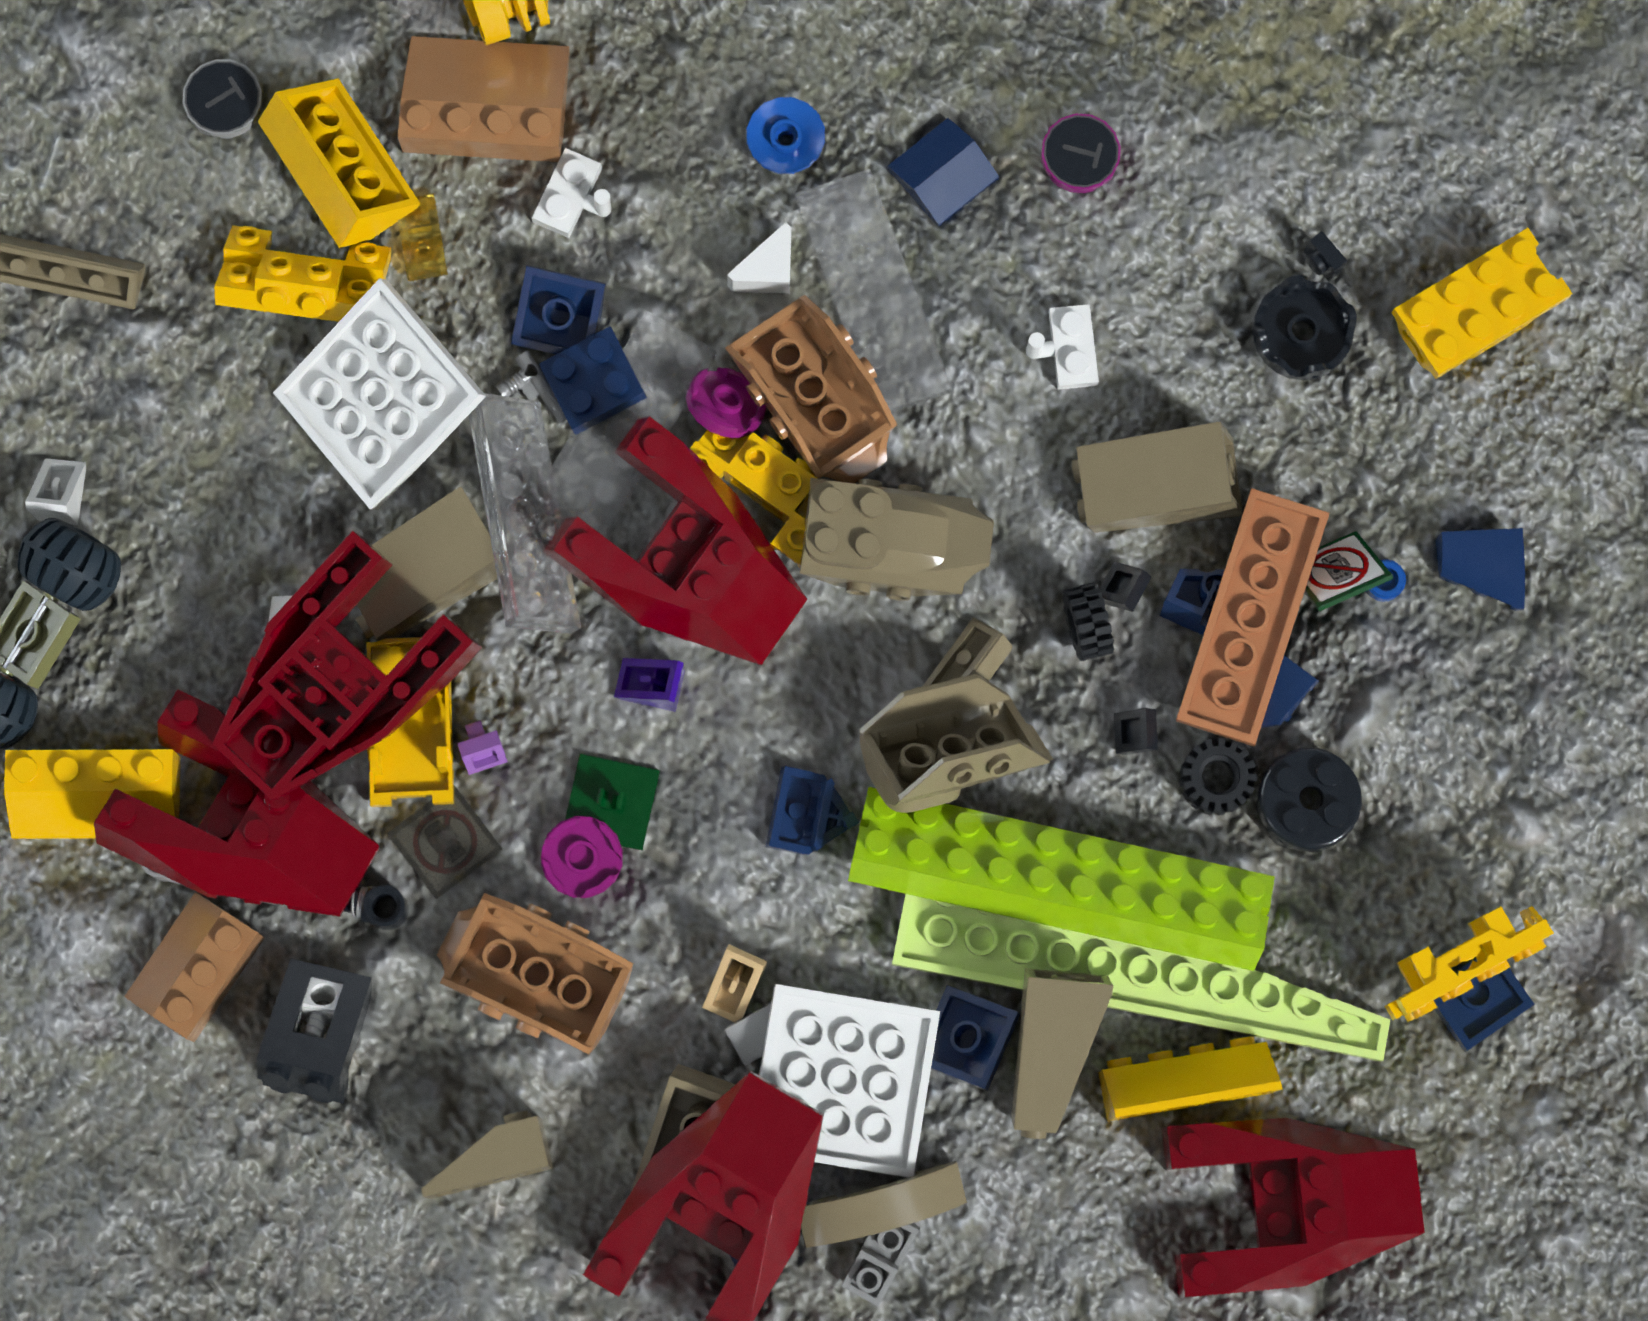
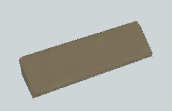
M0 234V282L133 310L136 308L144 277L145 264Z
M973 617L922 687L978 674L989 681L1011 652L1012 644L1003 633Z

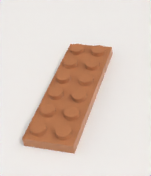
M1251 488L1176 722L1255 746L1325 530L1329 512Z

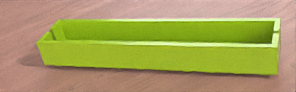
M869 786L848 877L850 882L1251 971L1255 970L1264 951L1269 919L1267 915L1271 906L1275 876L950 804H942L909 813L897 812L884 803L876 788Z

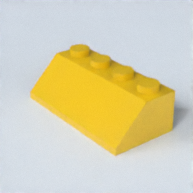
M339 78L274 93L258 123L339 248L373 239L418 208L420 205L419 200Z
M173 749L5 750L4 795L11 838L96 839L94 821L115 788L179 819L181 756Z
M1254 1036L1229 1040L1231 1048L1214 1050L1213 1043L1189 1047L1190 1055L1174 1057L1172 1050L1148 1054L1149 1062L1133 1064L1131 1057L1107 1061L1108 1069L1098 1072L1107 1122L1271 1094L1282 1090V1084L1267 1042L1255 1043Z

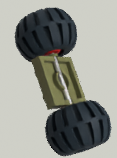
M57 518L43 520L35 525L23 538L18 552V570L30 583L22 581L0 617V749H6L18 743L33 727L37 715L38 699L36 693L29 686L39 689L81 619L58 603V601L60 600L82 611L93 610L103 604L114 593L120 578L121 561L115 551L83 530Z

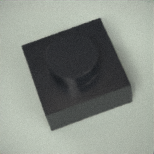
M1323 231L1310 239L1304 250L1308 266L1317 275L1321 276L1323 274L1329 282L1342 272L1348 261Z
M1114 562L1100 587L1105 604L1133 612L1151 576L1143 569Z
M1141 708L1114 713L1116 754L1130 755L1158 750L1156 709Z

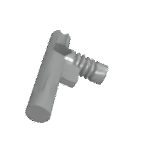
M528 351L523 352L515 359L521 370L518 374L508 378V381L505 380L495 386L497 393L503 400L517 392L518 389L522 391L528 401H533L540 396L559 424L567 423L568 421L544 373ZM528 368H533L537 375L532 377L526 376Z

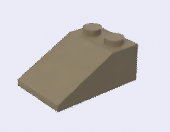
M681 1064L676 1066L669 1077L632 1190L651 1158L735 1084Z
M528 1110L503 1116L505 1124L493 1127L421 1188L423 1197L434 1199L553 1169L542 1119L538 1116L532 1117L531 1112H528Z

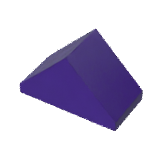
M623 658L614 698L676 712L685 674L684 663L678 660Z

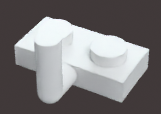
M565 148L532 216L533 223L569 238L583 209L601 217L608 216L611 213L609 192L605 189H598L594 196L590 194L602 170V163Z
M1090 304L1050 308L1048 313L1052 341L1045 342L1043 334L1039 332L1032 333L1026 347L1027 356L1032 359L1054 357L1058 390L1097 386L1099 379Z

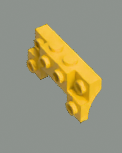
M232 225L223 248L224 262L215 283V305L339 322L379 278L386 279L391 261V247L378 246L368 242L350 245L345 260L273 251L270 250L272 231L257 229L252 226L241 227Z
M706 430L700 440L695 441L690 449L720 478L724 476V480L785 523L770 543V546L797 563L800 568L810 480L817 477L814 476V473L804 460L797 458L793 461L782 453L784 448L768 435H764L761 438L752 432L751 435L745 437L730 438Z

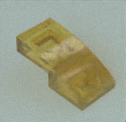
M434 193L416 196L420 202L418 208L398 220L408 282L448 275Z

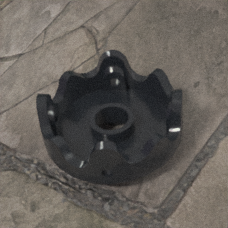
M1294 275L1285 279L1262 299L1253 321L1254 345L1265 364L1276 373L1296 380L1316 379L1336 369L1350 351L1357 322L1356 311L1353 305L1348 304L1337 288L1331 283L1308 281L1302 275ZM1296 322L1308 323L1313 329V337L1309 340L1297 339L1293 335L1292 325Z
M1300 748L1289 751L1279 757L1263 773L1260 779L1256 810L1270 838L1277 845L1284 848L1319 852L1339 843L1352 831L1360 816L1362 791L1355 773L1342 758L1330 751L1319 748ZM1313 788L1319 792L1321 805L1318 809L1309 810L1302 806L1299 800L1302 789Z

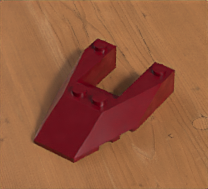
M648 416L638 419L614 453L678 501L639 558L634 560L576 516L565 519L542 552L640 626L652 628L674 637L762 665L808 599L775 550L770 546L769 541L737 494L685 443L652 417Z
M354 531L342 541L267 623L264 630L266 633L255 657L252 656L246 669V677L237 696L233 697L212 743L272 801L389 737L451 682L482 648L457 623L442 614L387 675L336 628L393 565L365 538Z
M177 689L157 721L158 743L227 776L228 779L198 828L115 788L94 821L96 844L207 897L217 898L220 895L244 899L245 903L261 905L262 902L287 905V909L340 917L379 851V845L311 781L272 801L212 745L226 714L216 707Z
M750 1071L651 1158L604 1236L583 1276L619 1297L629 1284L665 1219L668 1218L739 1260L704 1321H754L799 1243L824 1114Z
M1290 1118L1214 1122L1162 1128L1166 1171L1249 1163L1258 1247L1175 1255L1179 1297L1307 1286L1425 1233L1416 1151L1414 1148Z

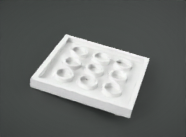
M381 278L377 280L273 392L371 510H379L486 397L389 281Z
M774 984L759 1076L824 1114L815 1162L903 1177L914 1176L940 1011Z

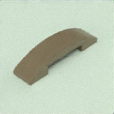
M956 1161L918 1171L916 1176L841 1197L831 1195L807 1202L801 1225L805 1247L833 1244L885 1232L936 1216L967 1203L958 1164Z

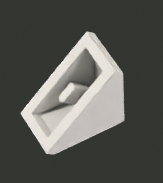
M785 222L727 274V286L733 292L789 294L791 226Z
M45 458L25 501L26 509L37 521L57 518L69 524L78 525L86 462Z

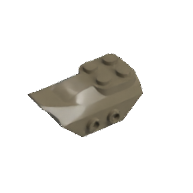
M811 478L800 574L835 586L846 587V593L866 596L870 595V591L886 592V598L899 601H908L911 596L962 594L964 584L974 574L989 567L994 519L981 513L973 505L971 498L922 492V487L917 485L901 484L898 485V489L882 487V482L872 479H860L858 484Z
M978 674L953 678L945 682L903 691L859 729L860 746L867 774L884 803L892 810L902 813L950 803L959 797L962 788L1051 763L1050 761L1054 760L1034 727L1025 722L1008 693Z

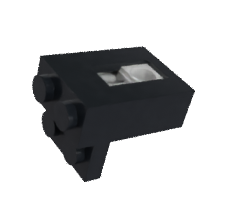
M290 958L257 1055V1079L262 1080L263 1085L269 1086L279 1093L295 1092L308 1095L322 1103L333 1101L344 1104L348 1092L349 1067L371 1001L372 977ZM328 1001L330 1002V1004L318 1005L316 1004V1002ZM303 1020L307 1021V1025H304L305 1032L299 1033ZM325 1025L329 1026L326 1039L323 1038V1029Z

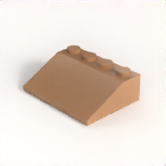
M411 36L398 126V140L402 152L559 162L563 146L570 46L496 42L486 46L484 41Z

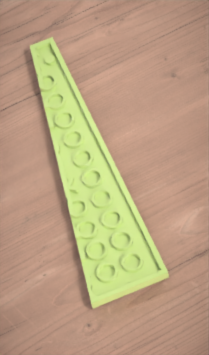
M905 894L892 965L1021 991H1023L1025 968L1108 976L1113 984V994L1107 1008L1380 1062L1384 1060L1390 1019L1340 1000L1328 998L1308 988H1302L1280 980L1278 977L1268 973L1246 970Z

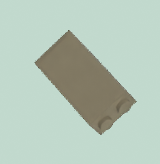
M1221 421L1076 447L1078 459L1072 460V470L1076 484L1081 483L1083 498L1077 500L1079 518L1081 523H1087V527L1094 533L1232 518L1243 515L1233 437Z
M462 487L455 489L372 544L393 565L358 602L357 606L362 615L355 619L367 640L373 636L378 641L395 638L508 573L502 554Z
M1025 968L1011 1111L1014 1130H1021L1022 1137L1046 1139L1047 1133H1057L1113 994V984L1108 976Z

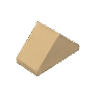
M728 944L702 1008L732 1022L742 1019L764 974L767 961Z

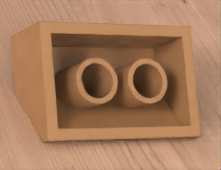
M195 892L124 997L176 1033L195 1042L265 937Z

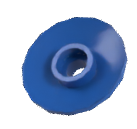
M777 97L763 103L752 114L747 125V146L752 157L763 168L777 174H794L809 168L819 158L825 145V126L819 113L807 102L794 97ZM782 135H789L792 137L793 142L788 146H784L779 143L778 139Z

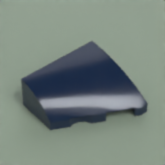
M1523 528L1441 532L1437 536L1436 549L1440 579L1454 585H1464L1470 588L1473 593L1484 598L1489 596L1510 605L1512 610L1521 611L1525 609Z
M1180 569L1165 599L1160 617L1204 635L1225 569H1216L1207 573L1198 569Z

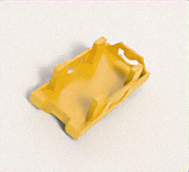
M1529 228L1524 229L1395 307L1391 312L1396 319L1399 334L1421 367L1431 372L1435 379L1466 360L1477 357L1523 329L1534 319L1567 300L1573 294L1562 277L1557 279L1546 269L1536 254V247L1539 243Z
M421 637L389 638L377 642H367V657L387 675ZM451 682L389 737L367 748L371 807H392V800L416 797H431L433 805L454 804Z
M1533 906L1520 911L1525 928L1516 932L1503 908L1499 907L1468 923L1475 937L1437 958L1434 957L1430 948L1426 947L1397 962V966L1412 991L1385 1005V1008L1392 1020L1403 1015L1407 1022L1418 1019L1437 1008L1434 1002L1435 999L1441 997L1442 1001L1446 1002L1474 988L1470 981L1471 979L1476 977L1480 983L1510 968L1507 959L1512 957L1516 963L1546 948L1547 946L1543 939L1554 934L1547 920L1543 919ZM1474 957L1477 959V962L1472 961L1466 971H1458V975L1451 969L1461 962L1471 960Z

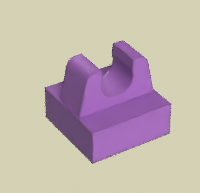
M481 720L465 725L469 740L457 744L469 775L508 762L497 730L485 733Z

